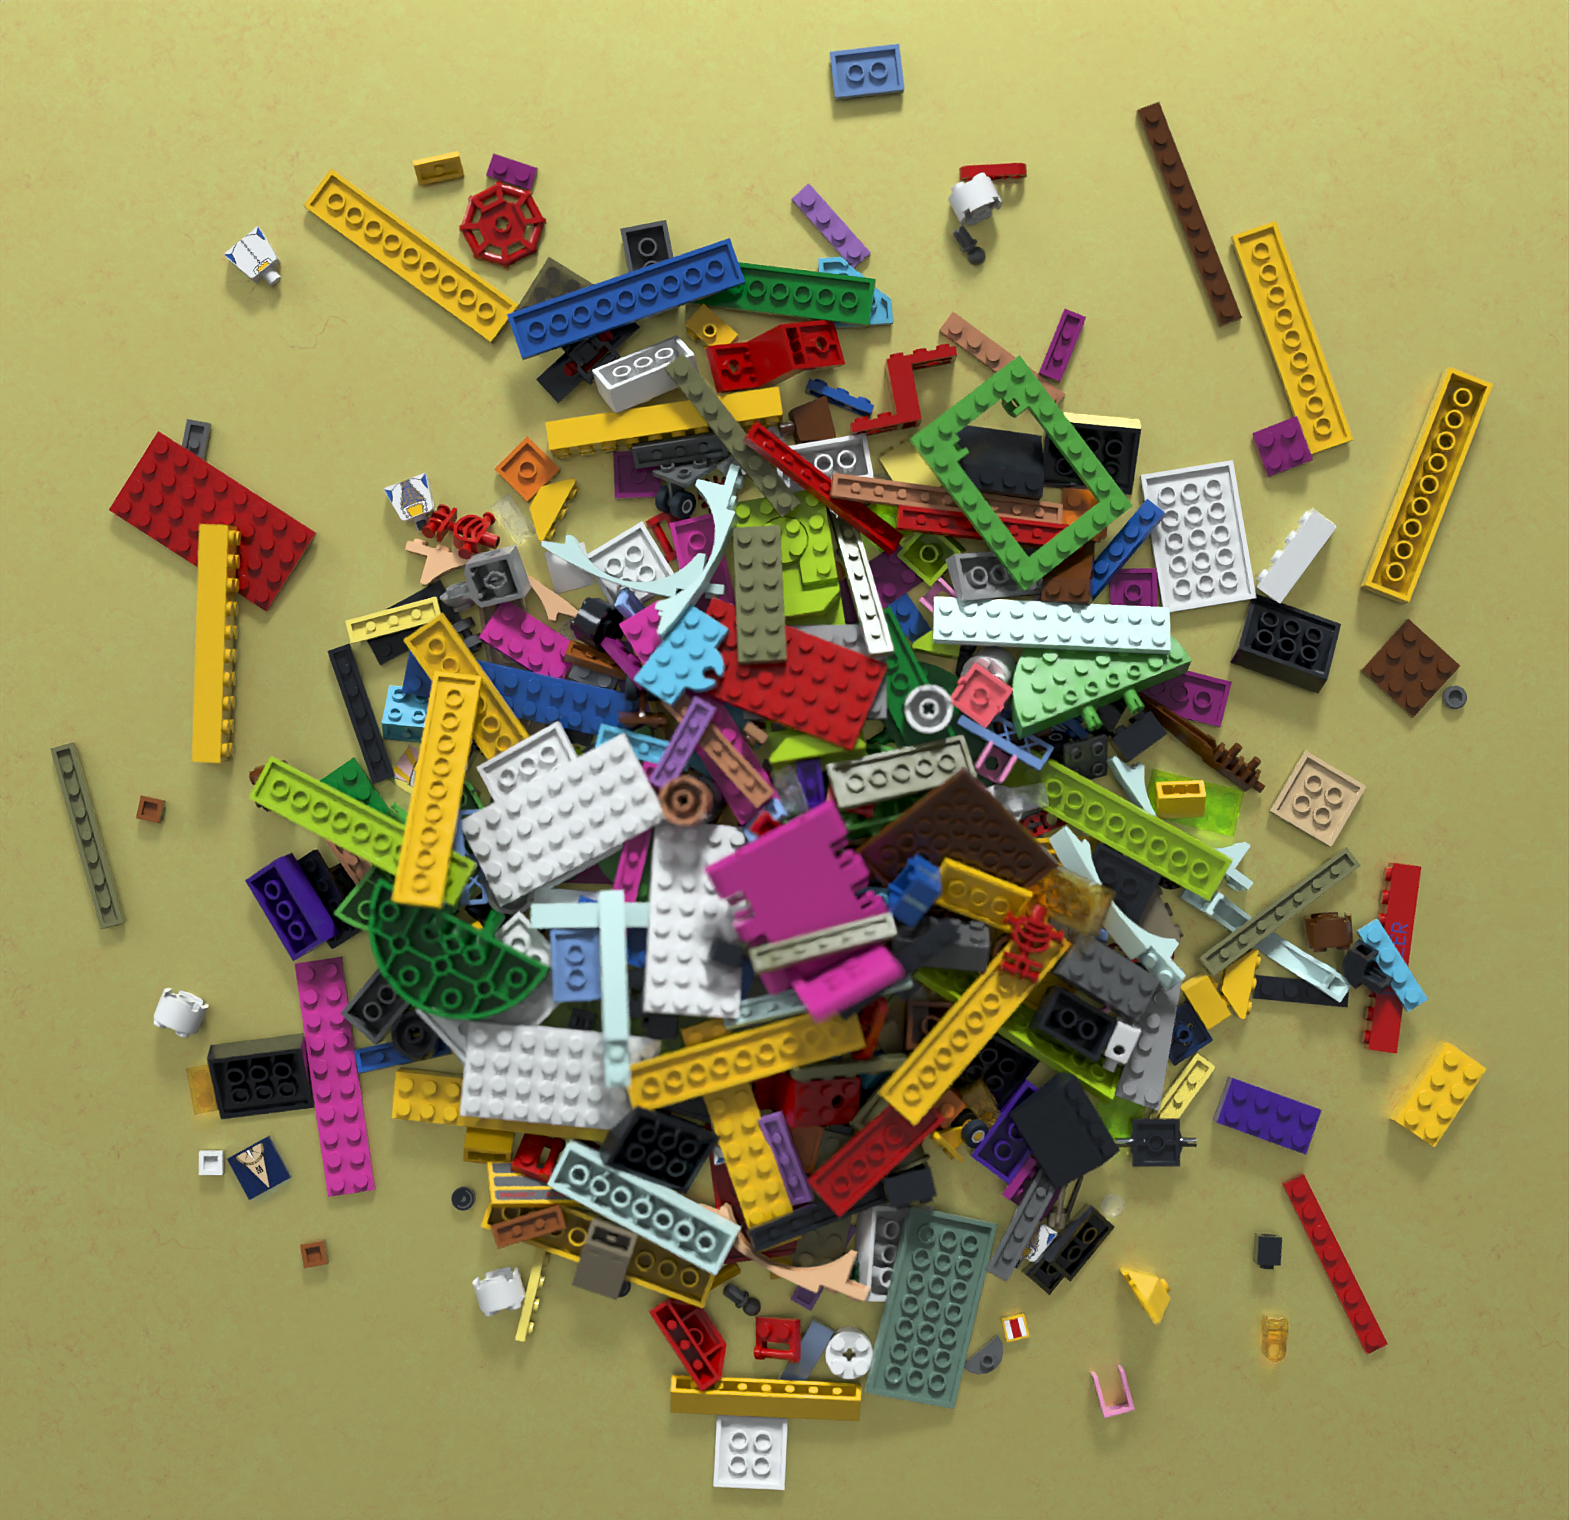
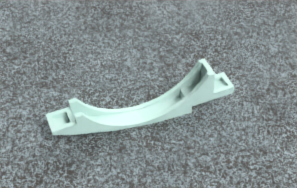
M730 465L724 485L700 479L696 481L695 486L698 489V494L707 503L714 516L715 543L709 562L700 576L682 592L657 602L655 610L659 611L658 616L662 617L657 631L660 641L665 639L690 604L692 606L696 604L724 557L733 534V528H735L738 521L734 511L738 502L736 495L738 489H742L745 479L740 466Z
M566 535L565 544L546 541L541 543V546L559 558L598 578L638 592L667 598L677 595L679 591H683L690 586L705 569L708 559L706 554L698 553L684 568L666 578L650 582H629L614 578L599 570L587 558L577 538H574V536ZM709 583L703 594H705L707 599H712V597L719 599V596L726 597L727 587L725 585Z
M1116 756L1109 757L1106 762L1132 803L1156 816L1146 793L1144 780L1145 766L1138 762L1136 765L1132 764L1129 767ZM1246 842L1237 843L1225 848H1214L1233 859L1223 878L1228 881L1227 885L1238 892L1239 890H1249L1254 883L1235 869L1250 848V845Z
M1067 826L1050 837L1051 845L1079 893L1103 927L1131 961L1137 958L1152 975L1160 979L1159 983L1166 991L1182 981L1185 974L1170 958L1179 943L1175 939L1161 938L1146 932L1119 910L1108 896L1097 876L1089 842L1086 839L1080 842Z
M1184 888L1179 896L1231 933L1252 918L1217 891H1215L1210 901ZM1274 932L1253 946L1338 1002L1342 1001L1351 987L1346 978L1336 972V970L1302 951Z
M623 890L599 891L606 1087L630 1086L624 896Z
M600 903L531 904L530 929L559 930L600 927ZM624 903L625 927L648 928L649 903Z

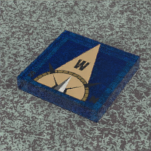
M270 1135L227 1159L249 1200L292 1177Z

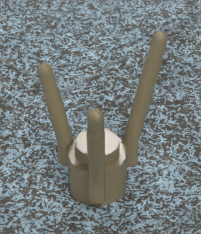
M1083 1176L1078 1178L1067 1209L1063 1208L1066 1185L1061 1187L1058 1206H1053L1045 1216L1047 1226L1059 1229L1065 1228L1066 1222L1070 1220V1213L1081 1187Z

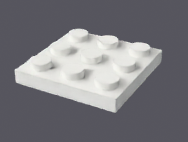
M642 521L586 555L599 570L624 581L650 582L674 574ZM594 576L609 603L615 606L621 589L626 587ZM630 589L642 604L656 596Z
M717 1415L713 1487L784 1490L788 1418Z

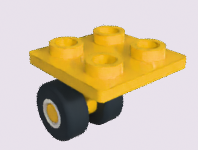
M965 1108L951 1122L952 1128L941 1131L935 1129L931 1132L933 1135L930 1139L939 1148L944 1146L942 1151L951 1160L956 1158L962 1163L964 1159L955 1149L963 1142L968 1147L977 1148L990 1129L984 1121L980 1120L975 1111Z

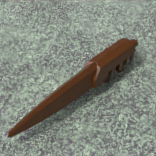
M1137 692L1138 697L1145 706L1143 710L1145 712L1151 711L1166 731L1201 757L1204 763L1245 792L1251 787L1259 793L1263 791L1265 785L1258 781L1261 770L1257 768L1261 764V760L1258 757L1254 756L1246 764L1244 757H1237V754L1242 750L1240 744L1235 743L1229 751L1224 748L1225 744L1223 742L1217 746L1216 739L1212 736L1206 735L1187 720L1142 692Z

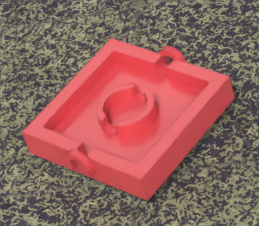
M975 662L965 677L962 676L957 682L958 687L950 699L955 707L984 728H988L996 715L1000 714L1002 709H1004L1005 706L1003 705L1011 696L1013 688Z

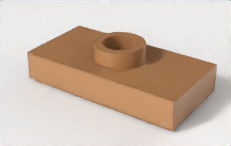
M751 722L741 732L745 735L744 739L754 746L756 744L761 746L768 737L766 733Z

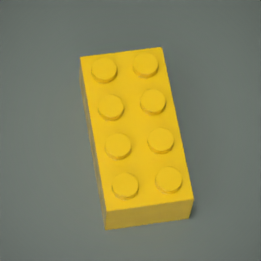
M1440 1041L1389 1119L1426 1144L1435 1147L1487 1068L1448 1042Z

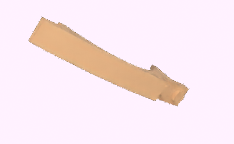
M414 539V542L407 541L405 548L407 552L427 557L420 583L427 587L444 575L465 568L466 563L470 560L459 557V549L454 547L453 553H450L451 549L448 547L437 545L436 548L428 546V542L420 539ZM527 575L530 585L541 599L550 621L557 623L559 614L576 618L577 609L543 584Z
M725 1202L724 1206L720 1207V1210L702 1203L699 1204L738 1225L731 1204ZM741 1229L733 1243V1246L741 1253L776 1275L815 1293L823 1285L827 1291L844 1293L847 1295V1298L856 1302L865 1301L870 1293L871 1287L849 1279L858 1254L856 1251L851 1250L843 1257L825 1265L796 1267L777 1262L762 1252L756 1253L752 1243Z

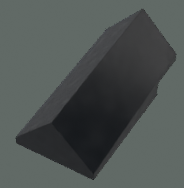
M1086 1203L1065 1225V1228L1057 1233L1034 1263L1030 1261L1021 1272L1050 1295L1064 1277L1070 1282L1115 1227L1097 1209Z

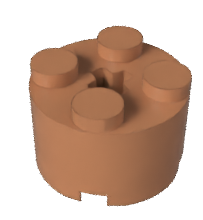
M682 776L668 781L663 786L659 796V803L663 815L669 821L681 826L691 827L699 825L708 817L712 809L713 798L709 789L702 782L691 777ZM683 798L690 801L688 805L682 802Z

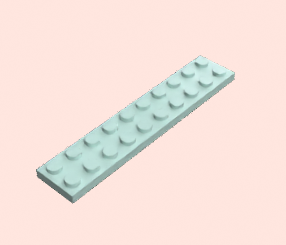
M934 597L933 643L1169 654L1171 651L1170 609L1166 607L1090 604L1089 606L997 599L961 601L959 598Z

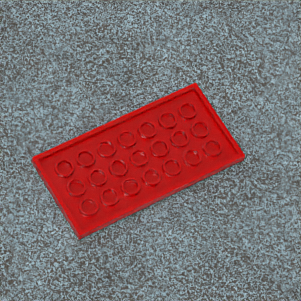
M160 431L157 432L109 508V511L196 567H198L199 524L237 527V531L241 533L240 545H237L236 555L240 556V567L236 569V578L239 579L238 594L267 612L317 535V532Z
M712 597L705 614L729 630V634L717 648L725 664L723 678L719 677L713 669L707 670L704 678L713 679L717 686L708 691L698 693L852 752L886 674L888 664L785 625L787 662L739 665L736 606Z

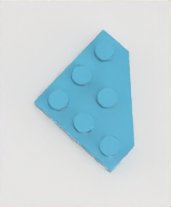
M842 257L818 258L819 272L865 277L850 266ZM875 287L870 326L893 324L892 301L886 294H883ZM834 322L836 329H837V328H850V327H864V326H859V325H851V324H843V323H835V322Z

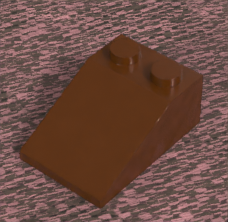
M1089 540L1086 542L1081 552L1075 551L1043 576L1042 602L1089 606L1092 604L1095 541Z

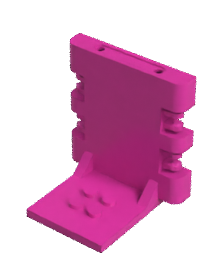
M831 800L703 868L719 900L728 899L726 901L728 906H735L747 900V905L734 912L733 916L736 920L731 923L742 942L748 941L750 947L758 946L767 940L770 945L889 913L880 895L875 896L873 891H867L855 897V892L868 885L869 882L865 877L869 872L859 854L854 855L852 850H847L834 856L833 852L844 847L848 841L846 837H843L847 833V829ZM880 942L759 974L770 995L780 993L792 986L816 1022L904 975L900 966Z

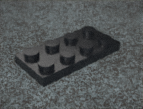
M441 580L387 608L391 609L437 597L441 613H444L451 625L462 620L459 612H454L453 607L441 601L440 596L446 592V588ZM424 625L367 640L380 666L410 651L403 640Z

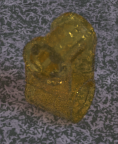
M982 1078L959 1089L965 1104L973 1111L978 1120L983 1121L986 1125L994 1124L999 1118L997 1101Z
M1262 1316L1261 1349L1263 1355L1270 1361L1280 1362L1286 1356L1289 1328L1287 1316L1282 1318ZM1273 1344H1278V1354L1275 1356H1270V1346Z

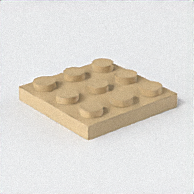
M1304 751L1269 812L1325 845L1332 847L1367 786L1311 753Z

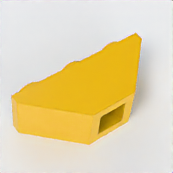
M570 478L540 487L529 508L540 542L550 541L557 530L554 527L557 520L564 518L568 510L565 507L568 500H573L579 490L576 479Z
M1249 949L1225 967L1221 973L1218 990L1230 1003V1008L1235 1016L1240 1019H1245L1246 1015H1249L1252 1002L1249 1001L1250 992H1254L1256 986V978H1253L1255 969L1259 968L1261 955H1258L1259 950Z

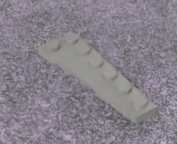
M1182 981L1167 991L1160 983L1158 984L1140 1018L1141 1033L1127 1063L1124 1064L1115 1096L1159 1111Z

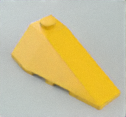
M1126 1267L1120 1268V1272L1143 1310L1155 1324L1159 1323L1171 1299L1167 1293L1171 1290L1164 1278L1159 1280L1154 1274Z

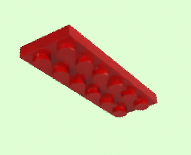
M889 1104L817 1170L807 1182L840 1217L935 1130L945 1118L932 1105L914 1125Z

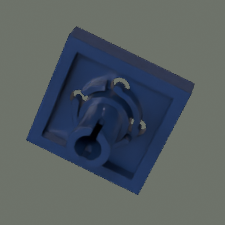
M1188 1001L1177 1006L1175 1017L1177 1024L1173 1028V1042L1169 1052V1060L1173 1066H1176L1213 1041Z

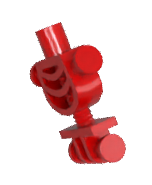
M440 504L437 507V511H434L431 518L428 519L427 526L422 528V534L427 538H433L435 532H437V542L440 543L448 531H452L453 544L459 549V557L465 560L470 559L472 553H478L482 545L496 550L500 543V536L490 533V526L496 521L494 515L490 512H485L483 518L474 514L466 515L455 523L457 520V508L453 507L450 510L447 505Z
M1034 904L1030 918L1024 915H1019L1016 918L1012 915L1011 911L1005 915L1002 923L1012 926L1010 931L1011 940L1022 950L1019 956L1004 951L1002 955L1012 958L1013 962H1006V959L1002 958L998 966V972H1008L1011 977H1014L1017 973L1020 974L1019 979L1022 981L1028 979L1032 984L1037 982L1039 971H1031L1029 967L1032 965L1042 969L1043 964L1029 960L1030 952L1045 951L1049 948L1051 941H1057L1058 944H1062L1064 938L1063 930L1059 932L1053 931V926L1043 923L1048 908ZM1021 925L1028 930L1027 934L1020 928ZM1017 933L1025 938L1023 944L1018 940ZM1037 933H1045V937L1035 938ZM1034 942H1043L1040 947L1032 948ZM1020 961L1023 962L1021 969L1018 968Z

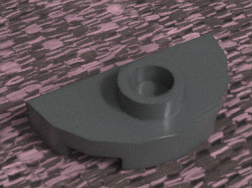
M996 1335L967 1359L964 1368L975 1374H987L996 1369L1003 1356V1345L999 1336Z

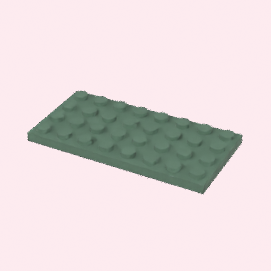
M911 1205L907 1208L864 1389L866 1393L954 1409L986 1275L985 1269L989 1263L997 1229L996 1223Z

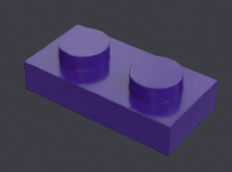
M820 759L797 761L796 768L802 810L816 808L825 803Z

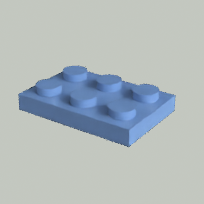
M899 44L830 52L835 100L904 92Z
M599 928L550 930L554 1003L602 1000Z

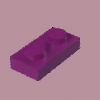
M493 153L486 177L531 191L538 168Z

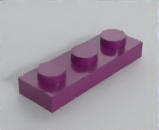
M1064 309L1038 373L1039 375L1060 383L1085 322V316Z
M605 637L600 645L640 690L648 691L634 681V678L643 668L640 664L641 660L626 649L628 646L622 640Z

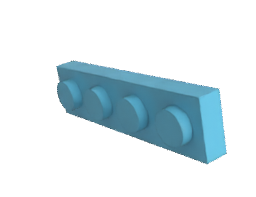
M601 724L595 747H599L624 733L638 759L658 764L670 742ZM692 754L683 769L685 772H688Z
M1374 919L1356 931L1362 941L1379 951L1375 963L1381 971L1393 978L1390 986L1406 1012L1428 1000L1378 919Z

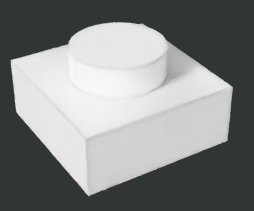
M224 1150L199 1151V1175L224 1174Z

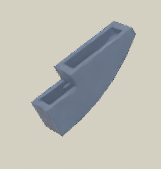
M812 1318L803 1337H801L800 1361L798 1363H790L788 1361L779 1379L806 1381L833 1335L834 1329Z

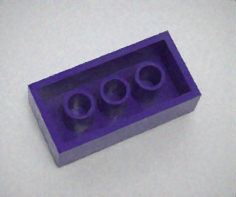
M292 852L274 860L245 880L293 961L312 952L340 934Z
M1228 1076L1213 1121L1306 1154L1322 1110Z
M1025 1079L989 1125V1132L977 1148H973L969 1153L972 1158L1008 1184L1011 1183L1032 1154L1008 1115L1039 1089L1027 1079Z

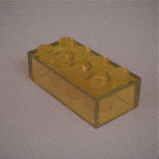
M1058 864V867L1027 889L1032 892V898L1027 907L1033 909L1034 904L1048 908L1047 917L1086 936H1098L1116 892Z

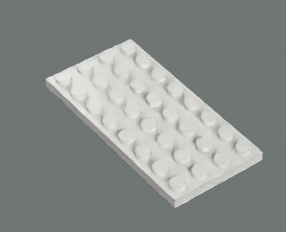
M623 733L463 819L462 829L502 907L667 820V818L662 813L659 799L626 734Z
M667 820L654 826L643 995L644 1012L739 1018L742 967L740 969L737 968L736 971L731 973L707 964L705 960L712 941L717 937L741 947L743 946V942L738 937L731 922L736 920L733 916L734 912L745 906V900L735 906H728L726 903L728 899L719 900L703 868L749 844L742 831L743 827L711 824L685 827Z
M470 1019L460 1115L611 1130L633 1110L627 1087H606L603 1032ZM628 1035L629 1065L660 1055L661 1038Z

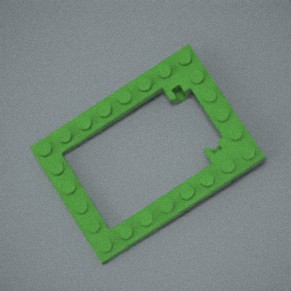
M1020 355L909 439V442L1022 591L1028 589L1133 506ZM999 400H1002L1001 404L1004 410L1014 418L1027 408L1098 501L1096 505L1029 557L957 463L968 455L969 451L966 447L962 449L957 442L960 439L956 433Z

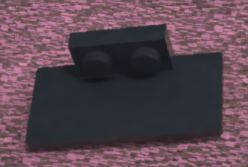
M318 849L312 850L297 860L340 934L327 941L330 948L334 949L360 933L362 930L356 929L334 916L335 911L356 887V884L342 864L339 863L329 868Z

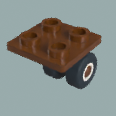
M626 674L625 699L627 701H636L638 694H640L639 712L619 711L618 722L623 723L625 727H637V723H647V727L658 728L661 727V724H666L667 718L664 712H645V694H647V701H658L659 698L649 691L640 690Z

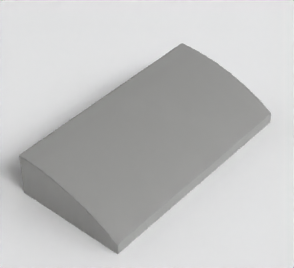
M1036 548L1023 549L1028 557L1037 551ZM992 551L954 554L946 559L954 589L961 601L1042 594V578L1025 591H1022Z

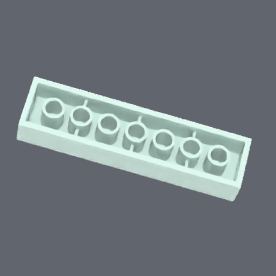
M574 1138L567 1144L547 1184L714 1275L721 1269L741 1229L740 1226L669 1188L604 1166L599 1151Z

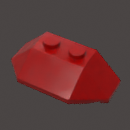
M667 1298L649 1311L659 1330L701 1392L721 1379L727 1344L703 1308L681 1300Z

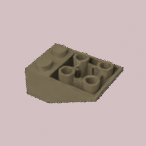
M594 1217L583 1246L572 1285L617 1300L639 1234L625 1226Z

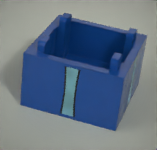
M915 855L913 859L910 858L907 861L908 865L892 884L889 883L887 885L889 913L911 927L917 923L941 894L940 869L918 855Z

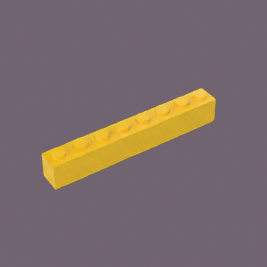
M672 1375L670 1413L842 1421L860 1420L861 1384L721 1377V1379L701 1392L691 1376Z

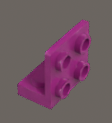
M1030 1156L1002 1194L1018 1206L1040 1167L1034 1158ZM1061 1187L1055 1190L1039 1222L1043 1221L1058 1200Z

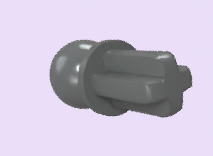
M964 226L955 229L953 236L962 247L961 251L963 253L968 251V261L973 265L982 264L986 254L981 247H975L978 241L971 237Z
M960 645L955 671L959 678H961L965 663L976 651L977 645Z
M732 1283L724 1287L723 1295L734 1302L735 1307H742L746 1315L755 1316L760 1312V1301L755 1297H749L747 1291L743 1292Z

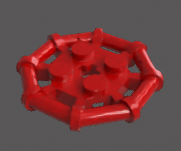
M497 181L495 185L474 196L470 195L468 197L469 202L462 224L459 226V231L463 233L476 260L481 259L504 266V268H509L510 265L537 253L540 236L544 225L547 223L530 190L525 191ZM503 194L519 199L516 203H510L503 200ZM497 195L498 200L484 206L483 201ZM525 204L527 205L532 215V218H525L521 210V207ZM476 208L481 210L480 220L478 223H472ZM499 219L509 221V224L506 225L507 229L496 228L499 225ZM527 226H534L530 240L528 241L523 238L526 234ZM479 230L482 234L484 241L480 245L472 231ZM518 243L524 246V248L510 255L508 254V248ZM489 245L496 249H502V256L487 252L486 249Z

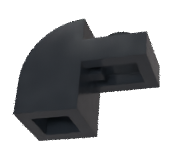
M1122 698L1097 708L1095 712L1103 725L1096 730L1093 727L1094 731H1089L1086 726L1085 730L1094 736L1106 734L1109 737L1127 707L1124 699Z
M1360 939L1348 948L1342 965L1344 976L1353 988L1357 989L1363 984L1370 991L1380 995L1391 985L1393 978L1373 966L1379 951Z

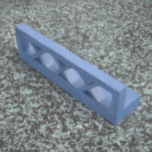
M965 713L961 715L957 722L958 726L986 742H993V746L1010 756H1017V760L1038 772L1042 770L1054 749L1053 746L1034 735L1024 737L1026 745L1015 746L1010 742L1009 735L1016 734L1013 723L999 715H996L991 723L998 721L1003 724L1005 733L1000 735L991 732L989 726L986 729L979 723L968 719V715ZM1007 727L1011 728L1014 731L1008 732ZM1027 738L1032 740L1034 743L1028 744ZM1040 745L1046 748L1047 751L1040 760L1031 755L1029 747Z
M459 809L453 842L454 851L464 857L466 854L470 860L472 859L478 863L480 867V872L474 879L471 877L470 880L472 882L465 887L462 893L463 896L459 901V906L488 904L486 876L478 860L474 858L475 854L471 855L464 849V842L467 838L465 836L463 839L461 816L472 815L478 812L479 809L463 811ZM479 876L481 877V884L476 881ZM473 883L482 889L483 899H469V888Z

